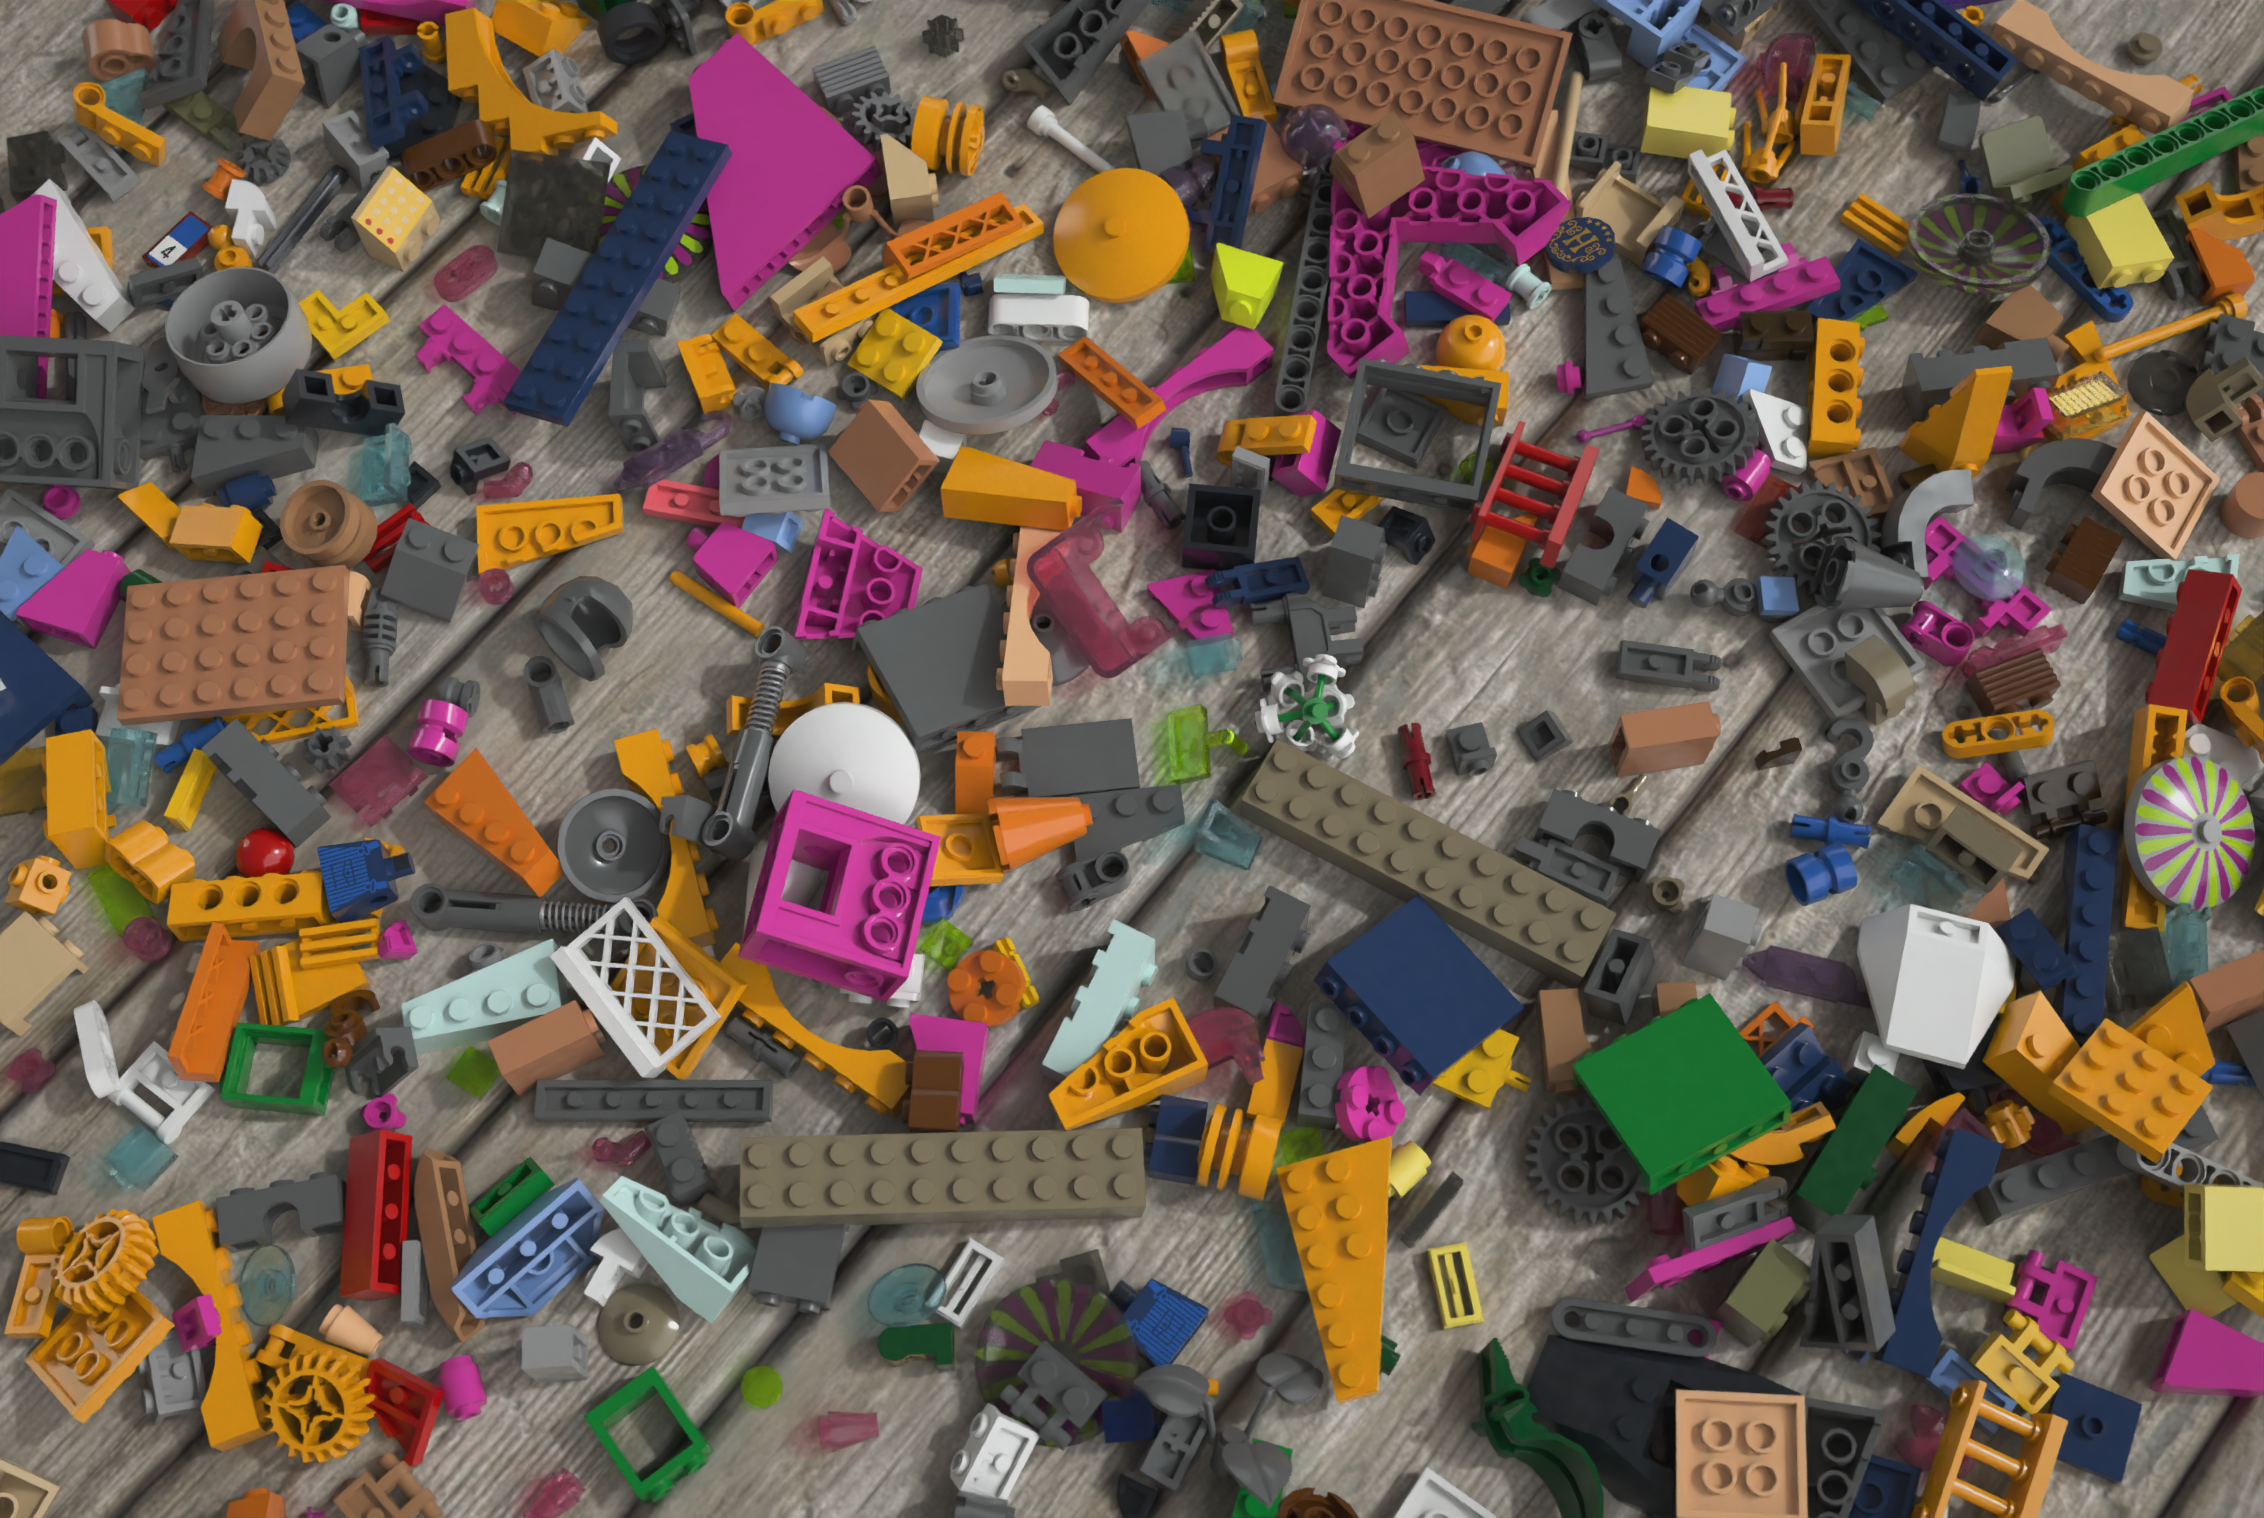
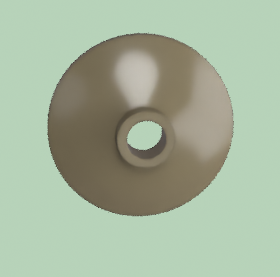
M634 1284L616 1292L605 1304L599 1319V1335L607 1352L622 1363L636 1366L646 1365L663 1357L674 1345L680 1328V1316L673 1299L662 1289L649 1284ZM635 1315H642L644 1319L642 1326L636 1329L631 1328V1318Z

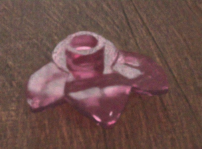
M1924 1404L1912 1405L1910 1417L1915 1435L1898 1441L1894 1446L1905 1462L1911 1466L1922 1468V1472L1931 1470L1949 1413L1944 1416L1932 1406ZM1973 1429L1970 1435L1971 1439L1973 1438ZM1964 1454L1956 1478L1962 1479L1971 1472L1974 1466V1458Z

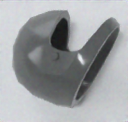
M579 576L561 584L544 600L533 619L542 639L560 661L579 677L591 682L605 675L604 665L598 655L599 652L604 648L621 647L627 641L633 626V606L617 585L596 576Z

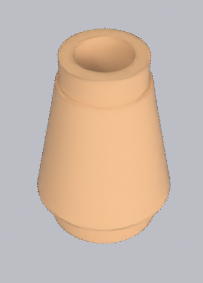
M336 1304L327 1314L319 1328V1332L326 1336L325 1341L360 1354H365L368 1357L373 1356L384 1339L383 1335L378 1333L375 1328L349 1305L344 1308Z

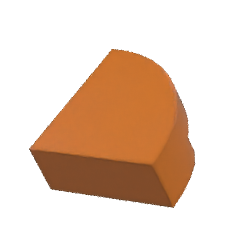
M1631 466L1625 494L1649 505L1648 508L1659 510L1661 492L1657 483L1645 471Z

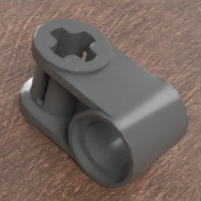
M1598 14L1585 15L1580 20L1578 26L1579 34L1574 41V49L1580 62L1584 80L1589 82L1620 75L1622 71L1621 55L1614 43L1607 20Z
M1107 850L1084 861L1069 864L1060 869L1055 875L1057 881L1063 883L1069 897L1067 905L1071 911L1088 908L1100 900L1121 893L1127 889L1131 881L1128 859L1118 850ZM1112 866L1120 867L1123 870L1119 876L1114 878L1103 874L1107 868ZM1075 882L1079 884L1081 890H1078Z

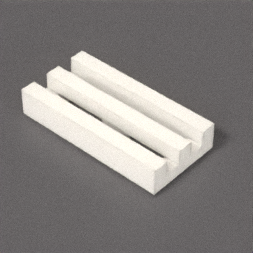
M970 1238L927 1305V1308L962 1330L1005 1262L1004 1258ZM976 1251L980 1255L947 1307H943L940 1305L972 1253ZM987 1259H989L992 1263L960 1314L956 1315L954 1313Z

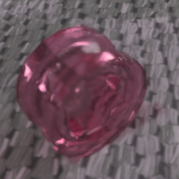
M500 568L488 569L478 579L479 591L490 604L500 605L506 603L514 593V586L509 575ZM500 581L503 586L502 589L496 591L494 588L492 592L489 585L493 582L498 585Z

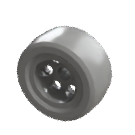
M252 267L227 268L198 279L174 301L168 312L165 324L166 340L169 349L187 380L204 396L215 401L231 404L252 402L280 391L288 384L296 369L303 370L310 357L313 343L306 315L292 291L274 274ZM262 331H267V334L264 336H258ZM224 347L221 352L216 353L218 348ZM249 348L246 353L239 354L242 349Z

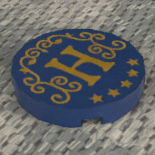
M1590 217L1570 219L1559 225V230L1554 232L1547 243V258L1551 265L1561 272L1569 273V270H1578V274L1592 272L1603 267L1614 255L1613 250L1616 245L1615 233L1609 224L1600 219Z

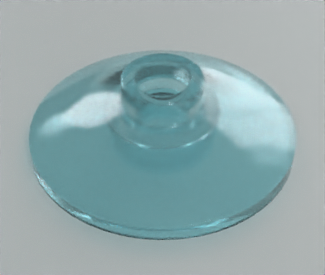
M1992 535L1970 537L1959 545L1953 557V571L1958 582L1969 593L1986 600L2009 598L2021 588L2025 581L2026 566L2022 555L2012 544L2000 537Z
M262 1245L256 1248L247 1258L241 1271L239 1290L243 1300L241 1307L248 1320L257 1326L268 1327L279 1323L288 1313L294 1299L296 1290L295 1268L289 1254L278 1245Z
M913 1263L897 1267L883 1275L872 1287L867 1302L869 1312L873 1319L883 1326L902 1328L915 1325L930 1317L944 1301L947 1289L945 1279L942 1273L931 1265Z

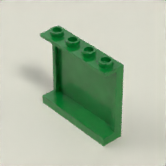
M1710 993L1700 999L1692 998L1686 1001L1677 1011L1665 1017L1657 1016L1653 1018L1644 1028L1631 1035L1623 1034L1617 1037L1608 1047L1598 1052H1588L1572 1065L1574 1085L1576 1088L1584 1087L1641 1170L1642 1184L1650 1196L1790 1122L1791 1101Z

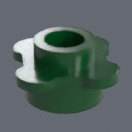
M1532 558L1529 560L1527 571L1520 574L1519 584L1532 595L1548 597L1552 592L1554 582L1560 580L1561 571L1557 567L1552 569L1540 565L1541 558ZM1537 575H1542L1543 579H1537Z

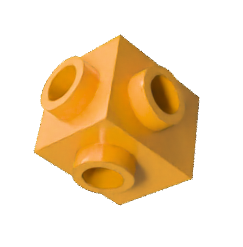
M43 855L21 861L10 873L8 884L11 887L4 903L37 917L54 915L58 905H61L69 894L70 884L67 882L71 872L60 868L61 863L58 860Z

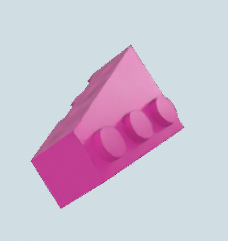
M1045 440L1030 466L1076 480L1077 496L1082 497L1080 515L1093 520L1102 529H1113L1122 533L1141 500V465L1130 463L1128 468L1112 464V457L1102 455L1098 461L1083 457L1085 453L1082 449Z

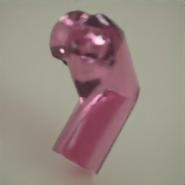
M518 462L510 469L503 480L485 481V498H515L520 496L533 479L531 465L527 462Z
M641 1130L625 1144L611 1142L607 1137L598 1138L594 1141L591 1151L595 1155V1160L600 1164L624 1168L631 1165L649 1150L652 1145L649 1138Z

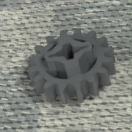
M883 91L881 97H878L874 92H870L869 99L860 96L859 102L853 104L849 126L854 128L853 136H862L861 144L863 146L869 143L872 144L873 151L875 152L882 148L880 136L882 134L890 135L899 143L911 149L912 132L917 109H911V100L901 101V95L899 94L891 98L887 91Z

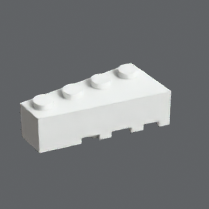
M48 179L34 194L44 195L57 200L53 280L95 321L111 333L136 308L116 275L108 266L101 250L94 243L86 229L87 227L80 216L77 215L66 193L51 179Z

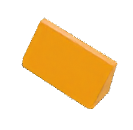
M152 482L122 492L117 496L124 507L170 550L174 548L169 544L181 509Z

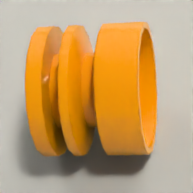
M923 96L915 115L911 151L927 162L928 170L937 171L945 157L948 173L955 174L960 167L962 176L971 177L977 167L984 143L985 129L982 105L972 104L967 112L965 102L959 101L955 106L952 116H950L947 99Z
M1217 1103L1214 1113L1205 1125L1197 1156V1185L1207 1187L1212 1170L1220 1172L1217 1190L1223 1191L1230 1175L1238 1176L1237 1191L1239 1196L1263 1201L1283 1119L1258 1113L1249 1130L1242 1128V1109L1236 1108L1232 1124L1229 1125L1224 1123L1227 1105Z

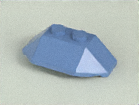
M578 1177L540 1195L474 1252L449 1288L477 1319L532 1316L595 1261L596 1256L590 1249L599 1239L604 1207Z

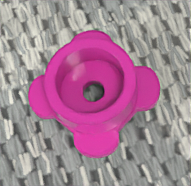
M390 1093L384 1094L381 1098L373 1099L361 1108L360 1116L369 1125V1132L380 1129L390 1131L393 1128L399 1129L405 1125L406 1116L399 1111L396 1105L398 1100L395 1095ZM386 1113V1118L380 1119V1115Z

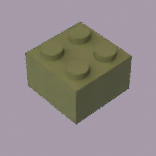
M1771 1238L1752 1257L1709 1317L1712 1320L1723 1323L1721 1327L1747 1347H1751L1758 1340L1765 1343L1771 1335L1774 1336L1787 1320L1788 1316L1783 1313V1310L1789 1311L1794 1303L1797 1304L1810 1288L1811 1284L1806 1281V1278L1810 1274L1811 1267Z

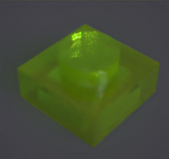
M469 1045L446 1078L481 1101L501 1072L494 1060Z

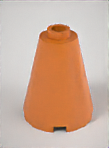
M993 797L986 799L1003 873L1012 871L1088 834L1086 826L1093 825L1089 804H1081L1079 797Z

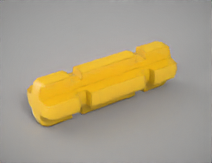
M1004 937L992 944L993 950L1014 960L1020 966L1025 976L1026 992L1025 994L1023 993L1019 1004L1021 1009L1025 1010L1039 1003V996L1034 986H1030L1032 984L1031 979L1019 954H1015L1016 948L1011 938Z

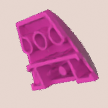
M828 508L824 509L810 554L796 613L794 638H854L857 628L866 621H879L891 617L896 611L903 608L913 609L923 568L886 545L880 546L863 535V530L856 526L852 528L836 518L833 511Z

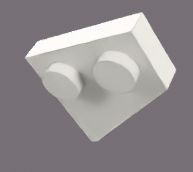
M1749 389L1742 395V401H1747L1748 405H1751L1752 410L1755 412V418L1758 421L1759 427L1758 439L1762 444V452L1771 460V467L1795 475L1801 474L1806 470L1808 408Z
M2195 724L2185 732L2183 757H2199L2218 764L2237 781L2240 787L2264 768L2259 752L2253 746L2250 748L2245 747L2237 738L2202 724Z

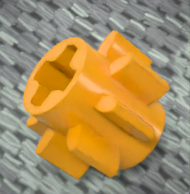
M2009 1099L1998 1102L1985 1111L1987 1118L1984 1119L1985 1124L1980 1127L1986 1138L2002 1143L2004 1149H2011L2022 1145L2031 1138L2029 1130L2032 1129L2031 1125L2035 1123V1120L2027 1105L2019 1107L2018 1104L2015 1105L2013 1100Z

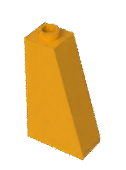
M967 446L960 447L940 488L943 514L946 518L1069 531L1074 518H1079L1082 510V497L1077 496L1076 480Z

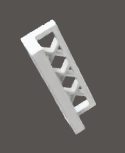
M1702 149L1689 154L1688 173L1749 282L1788 265L1789 260L1727 150L1725 149L1707 158ZM1723 163L1728 172L1725 181L1718 179L1712 168L1713 166ZM1726 191L1741 195L1743 202L1740 209L1733 206ZM1741 219L1756 222L1759 227L1756 237L1750 236ZM1757 246L1772 250L1776 259L1764 264L1765 261Z

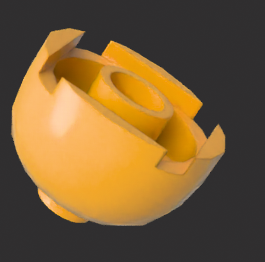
M1464 315L1452 320L1443 328L1435 349L1436 364L1442 367L1500 371L1505 360V338L1499 327L1491 320L1480 315Z

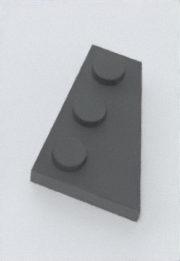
M1181 784L1069 795V797H1079L1081 804H1089L1093 825L1086 826L1088 834L1074 840L1076 862L1084 861L1107 850H1118L1121 852V849L1140 840L1147 841L1185 824Z

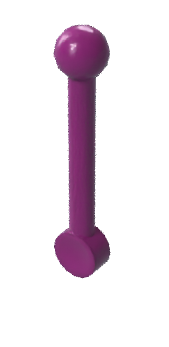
M1635 415L1628 422L1592 431L1580 430L1576 433V440L1579 443H1586L1589 438L1629 428L1641 430L1646 420L1642 415Z

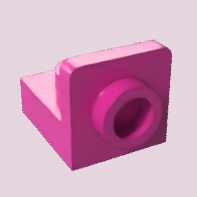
M1988 762L1978 768L1957 787L1958 790L1995 814L2000 812L2004 817L2021 803L2017 796L2025 788L2020 781L2012 787Z
M211 1294L196 1297L171 1314L183 1353L216 1345V1337L222 1333L220 1327V1315L214 1307Z

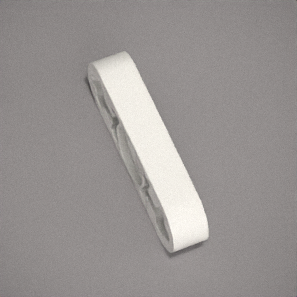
M93 1000L74 1008V1017L86 1077L94 1094L100 1099L119 1091L121 1087L107 1020L99 1004Z

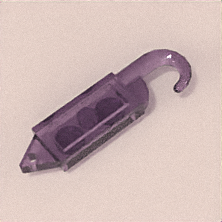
M724 411L708 412L700 417L702 422L720 420L722 423L706 433L696 429H679L668 434L664 439L649 448L638 452L634 457L623 462L624 469L614 482L616 491L639 486L647 489L703 455L704 450L731 433L734 427L733 418Z
M1769 945L1766 950L1749 954L1747 959L1743 958L1742 964L1761 980L1760 985L1833 1003L1842 1002L1872 1009L1868 993L1857 990L1855 973L1846 963ZM1749 959H1752L1754 964L1750 963Z

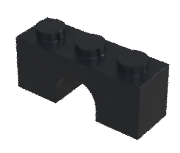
M296 369L282 393L286 424L391 438L405 415L401 387L396 384L366 380L358 391L341 395L334 392L331 374Z

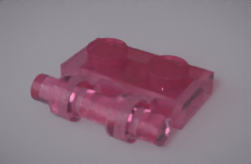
M385 735L335 778L329 786L356 813L369 804L371 808L361 815V818L372 827L381 818L386 820L393 813L392 808L407 795L412 797L419 790L417 786L428 776L419 766L408 775L404 774L413 765V762ZM392 782L397 784L382 798L378 796Z

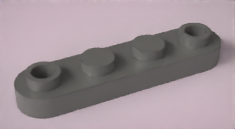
M1580 1298L1561 1300L1555 1306L1551 1318L1554 1331L1565 1339L1689 1358L1706 1357L1713 1350L1717 1341V1333L1713 1324L1702 1316ZM1568 1314H1575L1579 1318L1580 1323L1576 1327H1569L1565 1324L1564 1317ZM1691 1331L1700 1333L1702 1343L1700 1345L1690 1344L1687 1340V1334Z

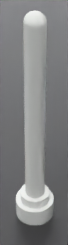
M1039 106L1031 114L1027 127L1038 136H1051L1098 173L1116 169L1057 125L1058 121L1055 119V114L1045 106Z

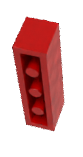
M2188 569L2185 581H2181L2177 588L2176 600L2178 604L2175 614L2169 616L2166 624L2167 640L2165 646L2159 649L2156 656L2157 672L2154 682H2150L2146 689L2145 700L2147 705L2152 704L2188 710L2186 722L2202 724L2242 592V588L2233 574Z
M380 1129L350 1138L339 1297L373 1302L401 1295L403 1241H407L412 1136Z

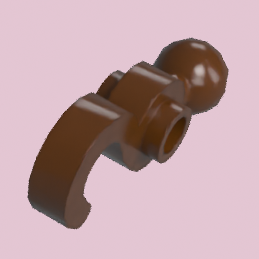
M366 989L352 991L339 997L331 1005L330 1013L332 1018L324 1031L328 1041L321 1049V1060L329 1068L346 1067L353 1058L352 1047L368 1034L363 1017L354 1011L367 1009L374 1012L380 1009L379 1002L373 991Z

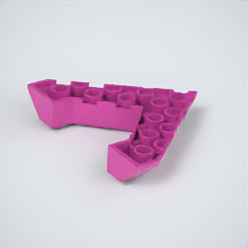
M1422 166L1425 176L1423 182L1368 219L1333 177V186H1331L1332 225H1330L1328 356L1349 379L1356 378L1360 358L1375 361L1382 358L1388 363L1395 364L1410 352L1404 332L1390 318L1401 242L1498 244L1520 266L1547 245L1569 210L1571 202L1548 179L1534 178V181L1516 180L1512 175L1486 173V176L1466 174L1465 170Z

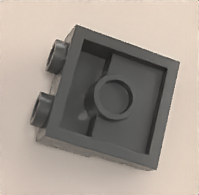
M2220 314L2216 321L2209 322L2205 329L2203 342L2207 343V349L2200 358L2198 371L2204 373L2210 368L2217 375L2246 356L2264 376V333L2254 331L2255 322ZM2263 388L2255 394H2257V396H2260V398H2262V401L2264 402Z

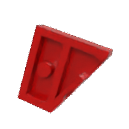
M383 1358L371 1360L365 1377L371 1380L370 1384L364 1387V1391L376 1396L366 1406L375 1411L374 1416L377 1418L379 1427L387 1438L395 1437L407 1453L403 1457L407 1465L412 1467L422 1464L444 1395V1389Z

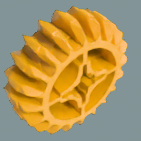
M113 1208L106 1215L99 1213L93 1222L86 1221L84 1228L78 1233L73 1232V1239L69 1243L63 1244L65 1250L55 1258L58 1265L50 1273L54 1278L50 1286L55 1290V1296L67 1308L83 1316L91 1314L97 1317L102 1311L110 1313L116 1303L123 1305L126 1297L131 1292L137 1293L136 1287L141 1281L147 1280L146 1272L155 1266L152 1258L158 1254L159 1250L155 1246L158 1240L154 1234V1229L142 1217L126 1209L117 1211Z
M316 1349L306 1352L304 1356L297 1354L290 1358L289 1364L284 1363L275 1370L277 1376L270 1378L266 1383L271 1392L264 1394L261 1400L270 1405V1408L263 1411L261 1417L271 1419L273 1425L267 1428L266 1433L273 1434L277 1432L280 1437L275 1447L281 1448L286 1444L289 1445L288 1457H296L301 1453L303 1463H310L316 1458L319 1463H326L332 1459V1456L339 1459L347 1454L348 1449L357 1447L361 1441L359 1436L365 1435L371 1428L365 1421L373 1418L375 1411L368 1408L366 1404L372 1402L376 1395L365 1393L364 1387L370 1384L371 1379L363 1378L360 1380L357 1377L362 1365L356 1364L351 1368L347 1367L349 1355H341L335 1360L334 1350H326L320 1355ZM314 1375L313 1383L308 1385L307 1391L301 1394L294 1393L298 1382L303 1376ZM318 1405H321L323 1412L318 1410L320 1408ZM337 1418L343 1419L339 1431L334 1436H323L324 1428L329 1426V1421Z

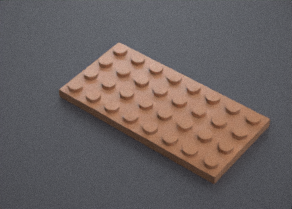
M1301 0L1273 104L1274 106L1365 128L1372 127L1394 111L1413 133L1415 140L1465 152L1475 151L1488 155L1490 158L1536 168L1572 33L1432 0Z

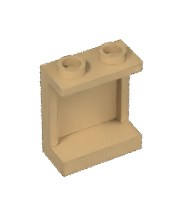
M1615 161L1608 170L1603 168L1598 173L1593 182L1594 187L1589 193L1584 191L1578 197L1574 205V209L1577 210L1575 218H1596L1609 224L1615 233L1616 245L1614 250L1641 267L1648 253L1655 251L1654 241L1662 225L1674 227L1678 223L1685 201L1673 195L1665 204L1620 176L1622 164Z
M824 256L770 296L774 315L789 330L796 324L793 319V311L805 306L809 301L815 300L827 282H835L842 288L845 287L834 276L832 264ZM878 312L814 343L810 340L805 346L828 368L835 361H841L847 357L851 349L864 339L878 318Z
M26 911L0 934V1022L20 1037L32 1026L25 1017L75 969H78L83 974L89 970L80 960L85 955L84 952L69 939L61 943L55 937L60 930L43 915L36 920Z

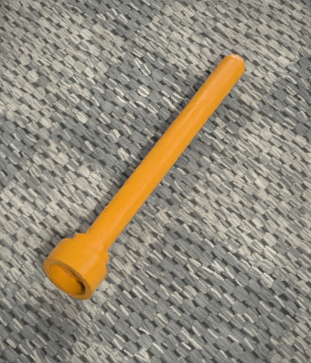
M2237 292L2221 297L2213 308L2097 348L2094 352V357L2098 361L2108 360L2201 327L2209 322H2215L2220 314L2244 319L2248 310L2247 303L2241 294Z

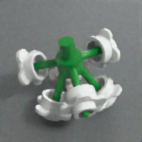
M1318 654L1315 656V659H1303L1302 664L1309 668L1307 673L1308 680L1316 684L1313 698L1305 699L1303 697L1305 692L1304 685L1302 684L1303 675L1298 671H1294L1292 674L1274 673L1270 680L1272 683L1271 693L1267 697L1269 705H1266L1265 699H1260L1261 711L1255 712L1254 725L1257 726L1259 733H1266L1269 743L1274 742L1273 735H1275L1276 740L1279 739L1302 752L1314 751L1318 743L1314 738L1311 724H1320L1326 732L1321 740L1322 746L1326 749L1322 756L1323 759L1328 762L1335 757L1338 759L1348 757L1355 749L1354 741L1359 735V731L1356 728L1348 730L1345 725H1342L1345 713L1348 709L1354 707L1355 700L1351 694H1344L1337 689V677H1344L1346 670L1337 665L1336 658L1327 654ZM1281 704L1284 707L1291 708L1300 704V707L1297 711L1281 714L1278 705ZM1293 720L1286 728H1283L1284 721Z

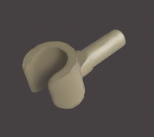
M1641 774L1625 793L1615 794L1609 806L1613 807L1616 802L1625 803L1627 809L1622 815L1628 817L1633 807L1632 801L1648 781V778Z

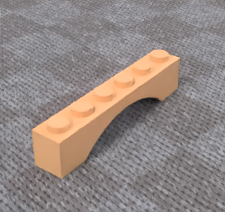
M2017 0L1995 24L1992 39L2019 61L2025 63L2031 69H2037V71L2054 79L2057 83L2082 94L2088 100L2095 101L2106 107L2116 115L2122 116L2141 126L2147 132L2157 134L2177 125L2188 113L2194 94L2193 89L2166 75L2124 73L2088 60L2073 50L2061 38L2053 26L2048 12L2025 0Z
M1020 526V533L1013 534V552L1017 554V558L1010 560V580L1014 581V583L1007 586L1006 601L1007 607L1011 608L1010 612H1004L1003 632L1007 634V640L1000 641V661L1004 662L1003 668H997L996 687L997 690H1003L1005 706H1050L1053 683L1050 652L1039 642L1030 626V619L1033 607L1041 592L1054 577L1065 569L1066 531Z

